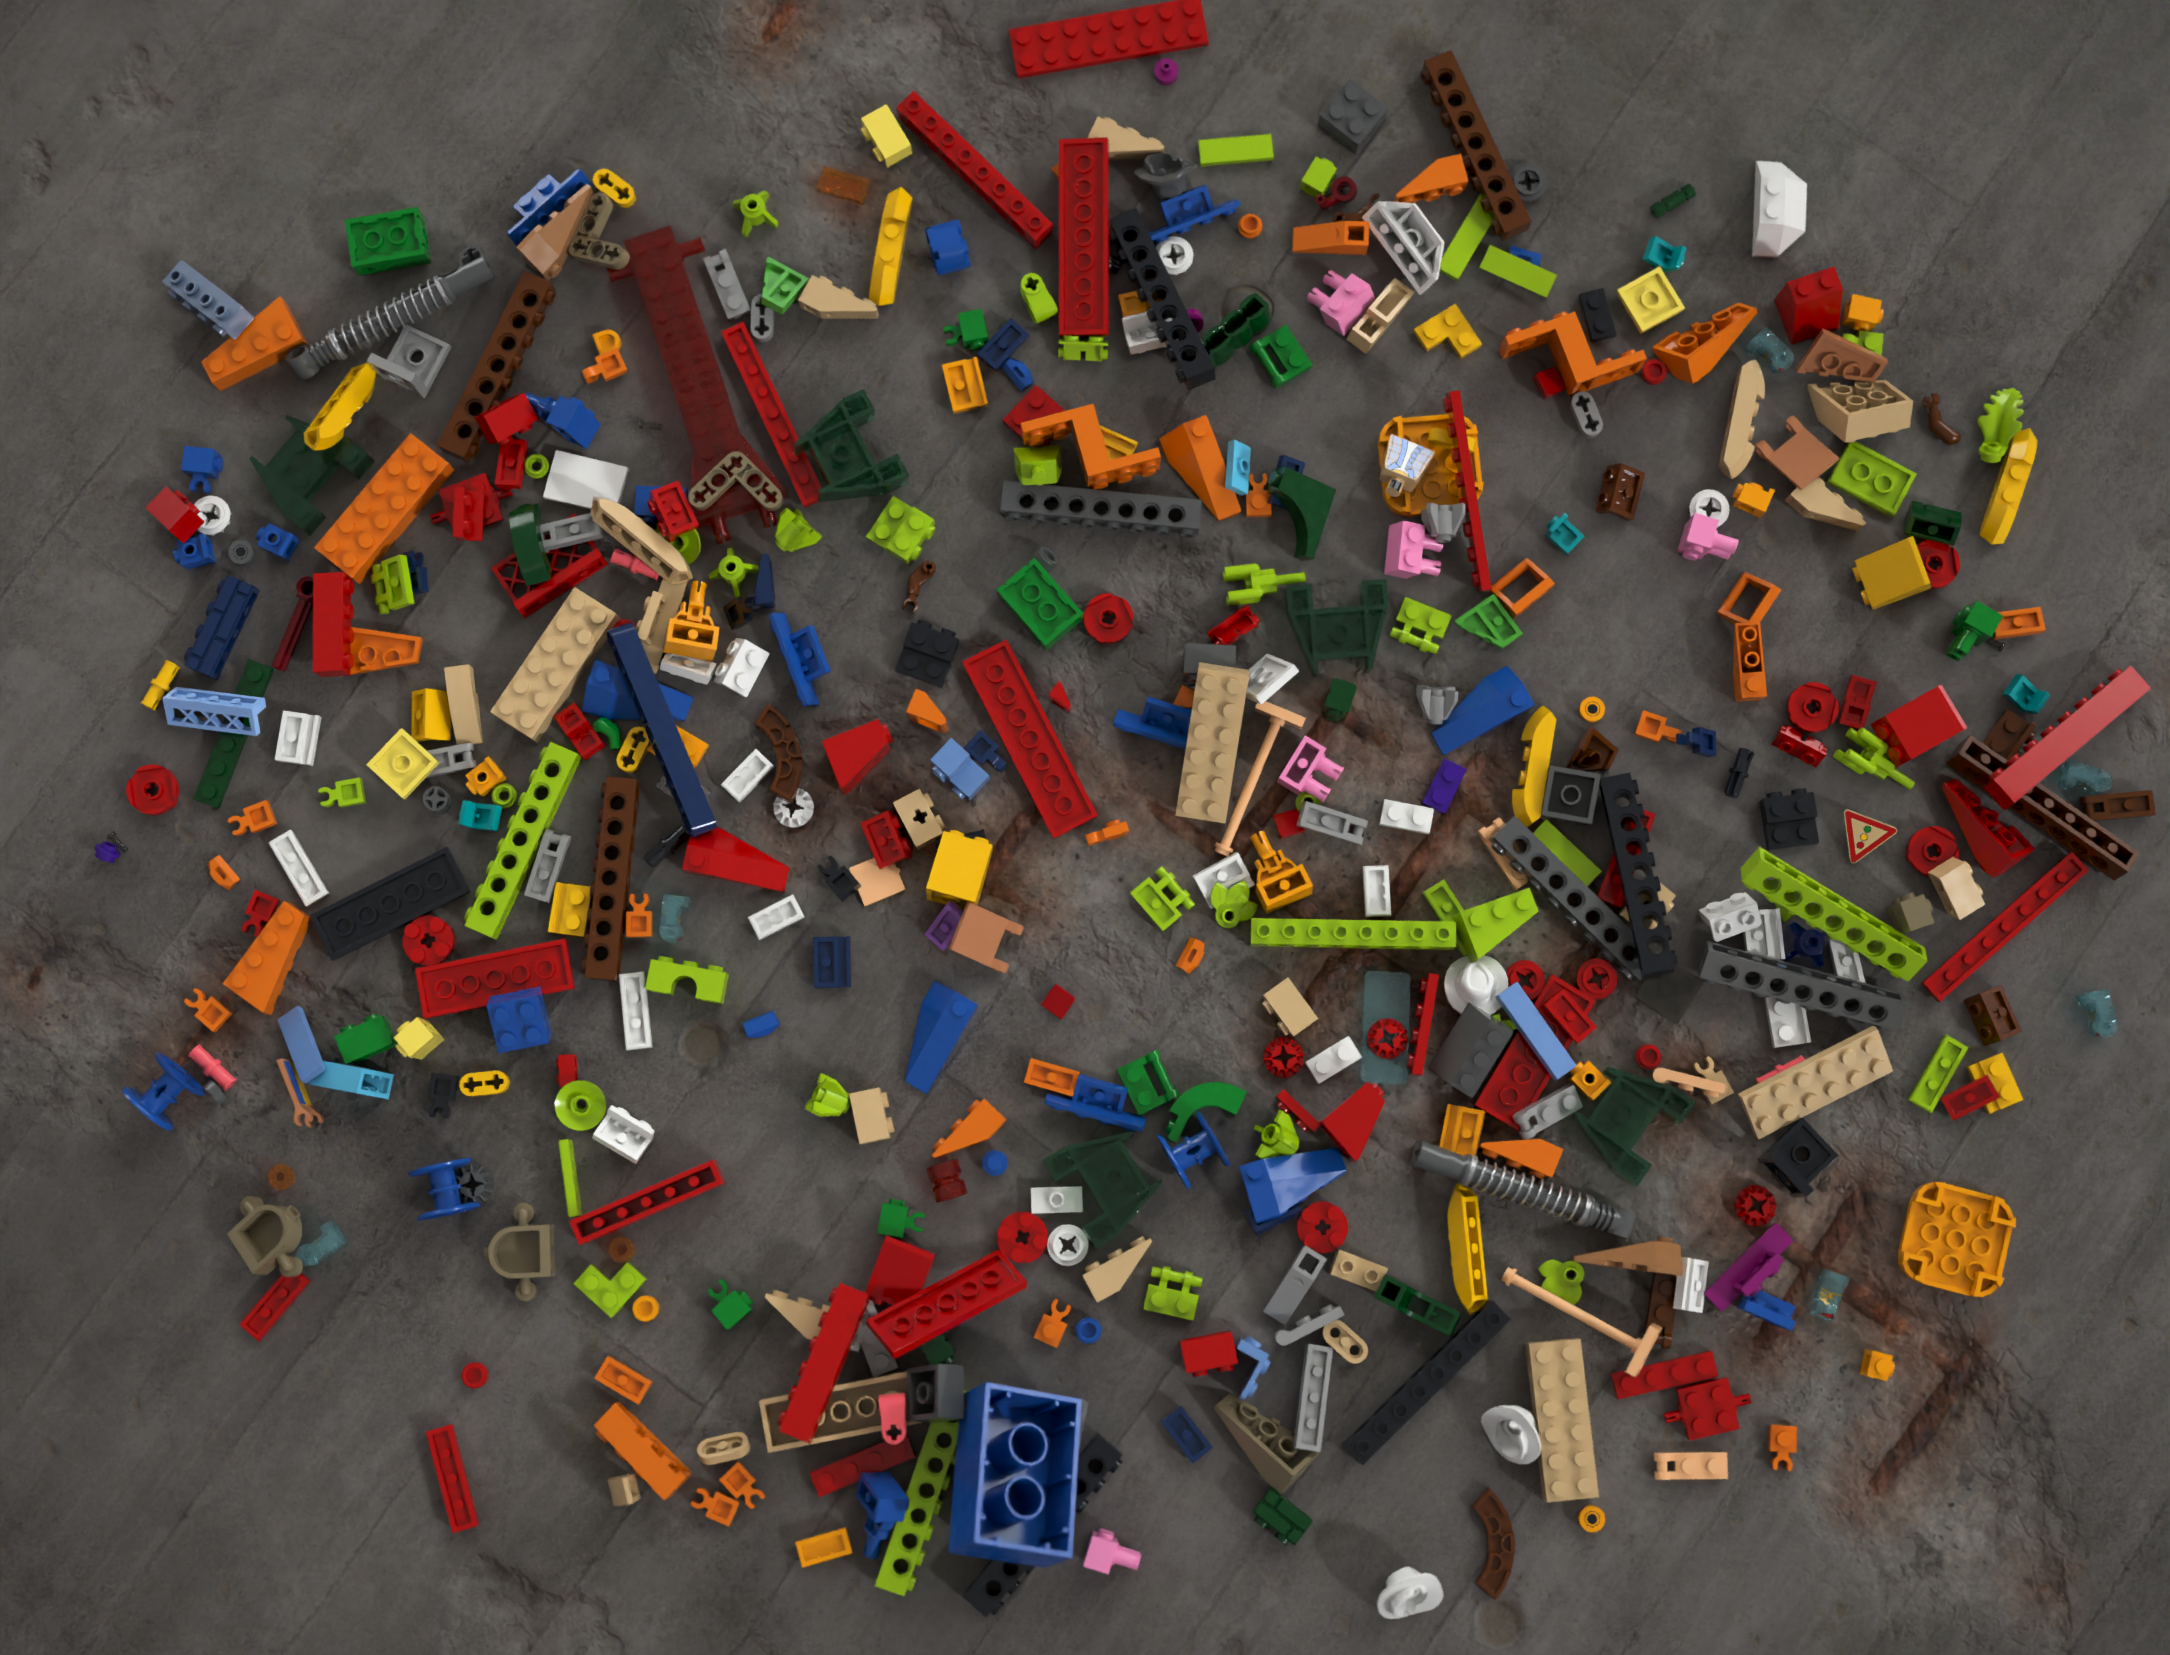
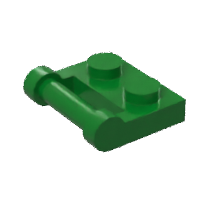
M1287 325L1282 326L1249 346L1252 354L1257 355L1272 378L1271 383L1275 389L1283 386L1313 366ZM1268 346L1271 348L1286 373H1279L1264 348Z
M1155 1050L1117 1069L1124 1086L1128 1088L1127 1092L1138 1115L1144 1114L1180 1096L1178 1090L1174 1089L1162 1065L1159 1050ZM1149 1062L1165 1092L1160 1097H1158L1143 1066Z

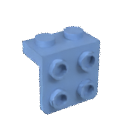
M1248 1335L1245 1339L1239 1337L1235 1344L1237 1349L1256 1359L1238 1393V1397L1243 1401L1246 1397L1251 1398L1258 1386L1257 1382H1255L1259 1373L1265 1374L1271 1362L1267 1359L1269 1354L1260 1348L1262 1344Z

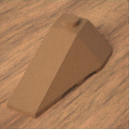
M588 184L566 201L563 211H554L550 214V220L544 227L537 225L516 247L524 262L547 281L551 277L555 278L561 272L562 265L569 254L568 247L590 198L594 195L591 186Z
M1658 1236L1657 1241H1646L1570 1256V1260L1587 1264L1682 1276L1683 1272L1680 1244H1674L1673 1238Z

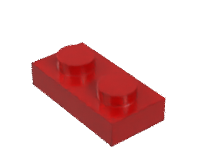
M512 439L500 445L495 477V486L497 488H522L528 448L526 440Z
M1564 988L1543 1005L1576 1044L1580 1043L1597 1028Z
M1987 1074L1942 1096L1941 1100L1954 1121L1999 1099L2000 1095Z
M1284 1089L1275 1097L1279 1101L1276 1105L1287 1114L1291 1112L1297 1118L1295 1123L1305 1133L1308 1130L1313 1133L1321 1125Z

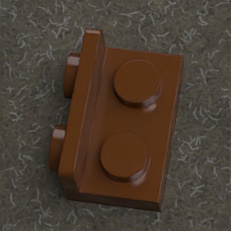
M1623 463L1607 466L1603 474L1601 492L1597 498L1596 512L1599 514L1610 513L1626 521L1634 520L1645 473Z
M2006 709L1982 743L2006 760H2009L2017 753L2019 756L2022 754L2019 750L2023 744L2027 745L2036 734L2033 730L2037 724L2034 721L2028 723L2011 710Z
M2002 985L1964 999L1984 1046L2002 1041L2022 1032Z

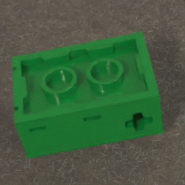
M418 207L345 220L351 265L358 276L432 263L425 218Z
M1035 558L1028 562V567L1025 565L1005 582V586L1002 584L996 589L998 598L1045 651L1084 620L1083 612Z

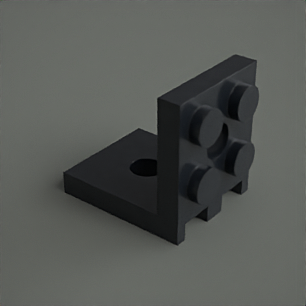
M1800 1118L1757 1160L1768 1168L1773 1178L1777 1182H1781L1793 1198L1807 1197L1814 1189L1809 1183L1839 1155L1804 1118ZM1798 1147H1804L1808 1152L1807 1159L1803 1162L1795 1157V1151Z

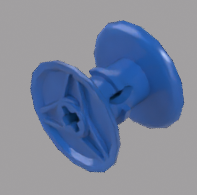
M156 1052L155 1060L165 1072L157 1080L153 1079L150 1082L152 1086L144 1095L131 1087H124L122 1092L151 1121L168 1131H172L173 1122L165 1114L164 1110L171 1103L178 1101L175 1098L184 1089L198 1096H204L206 1092L185 1069L166 1055Z
M1199 1111L1196 1113V1118L1203 1131L1191 1138H1188V1136L1184 1137L1185 1141L1174 1148H1170L1162 1135H1156L1169 1162L1187 1190H1190L1191 1184L1184 1171L1197 1163L1199 1165L1203 1164L1202 1160L1216 1153L1224 1166H1231L1217 1138Z
M472 1158L438 1163L408 1172V1175L411 1177L428 1175L431 1191H428V1193L433 1196L435 1206L434 1211L421 1214L417 1221L454 1215L482 1206L479 1202L461 1204L458 1191L461 1188V1184L457 1185L454 1169L470 1164Z

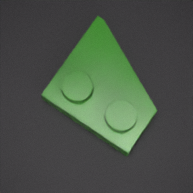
M768 257L761 304L783 315L803 292L809 278Z
M1492 594L1454 621L1456 626L1501 650L1523 635L1495 594Z

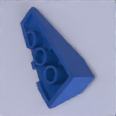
M595 660L586 684L582 711L599 718L606 717L609 720H641L620 668ZM659 684L673 720L685 721L694 697Z
M1505 666L1486 676L1450 713L1448 719L1444 720L1443 724H1440L1431 735L1444 756L1530 711L1535 704L1523 682L1508 666Z
M934 981L921 1004L905 1082L925 1094L929 1092L978 1008L976 1003Z
M1339 1148L1265 1158L1239 1166L1241 1180L1256 1224L1281 1217L1293 1205L1303 1202L1307 1199L1308 1195L1319 1188L1322 1189L1347 1172Z

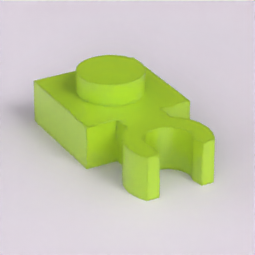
M360 777L335 782L336 789L333 790L328 787L318 789L320 794L329 793V799L320 802V805L323 807H331L336 801H338V805L341 808L366 803L363 780Z

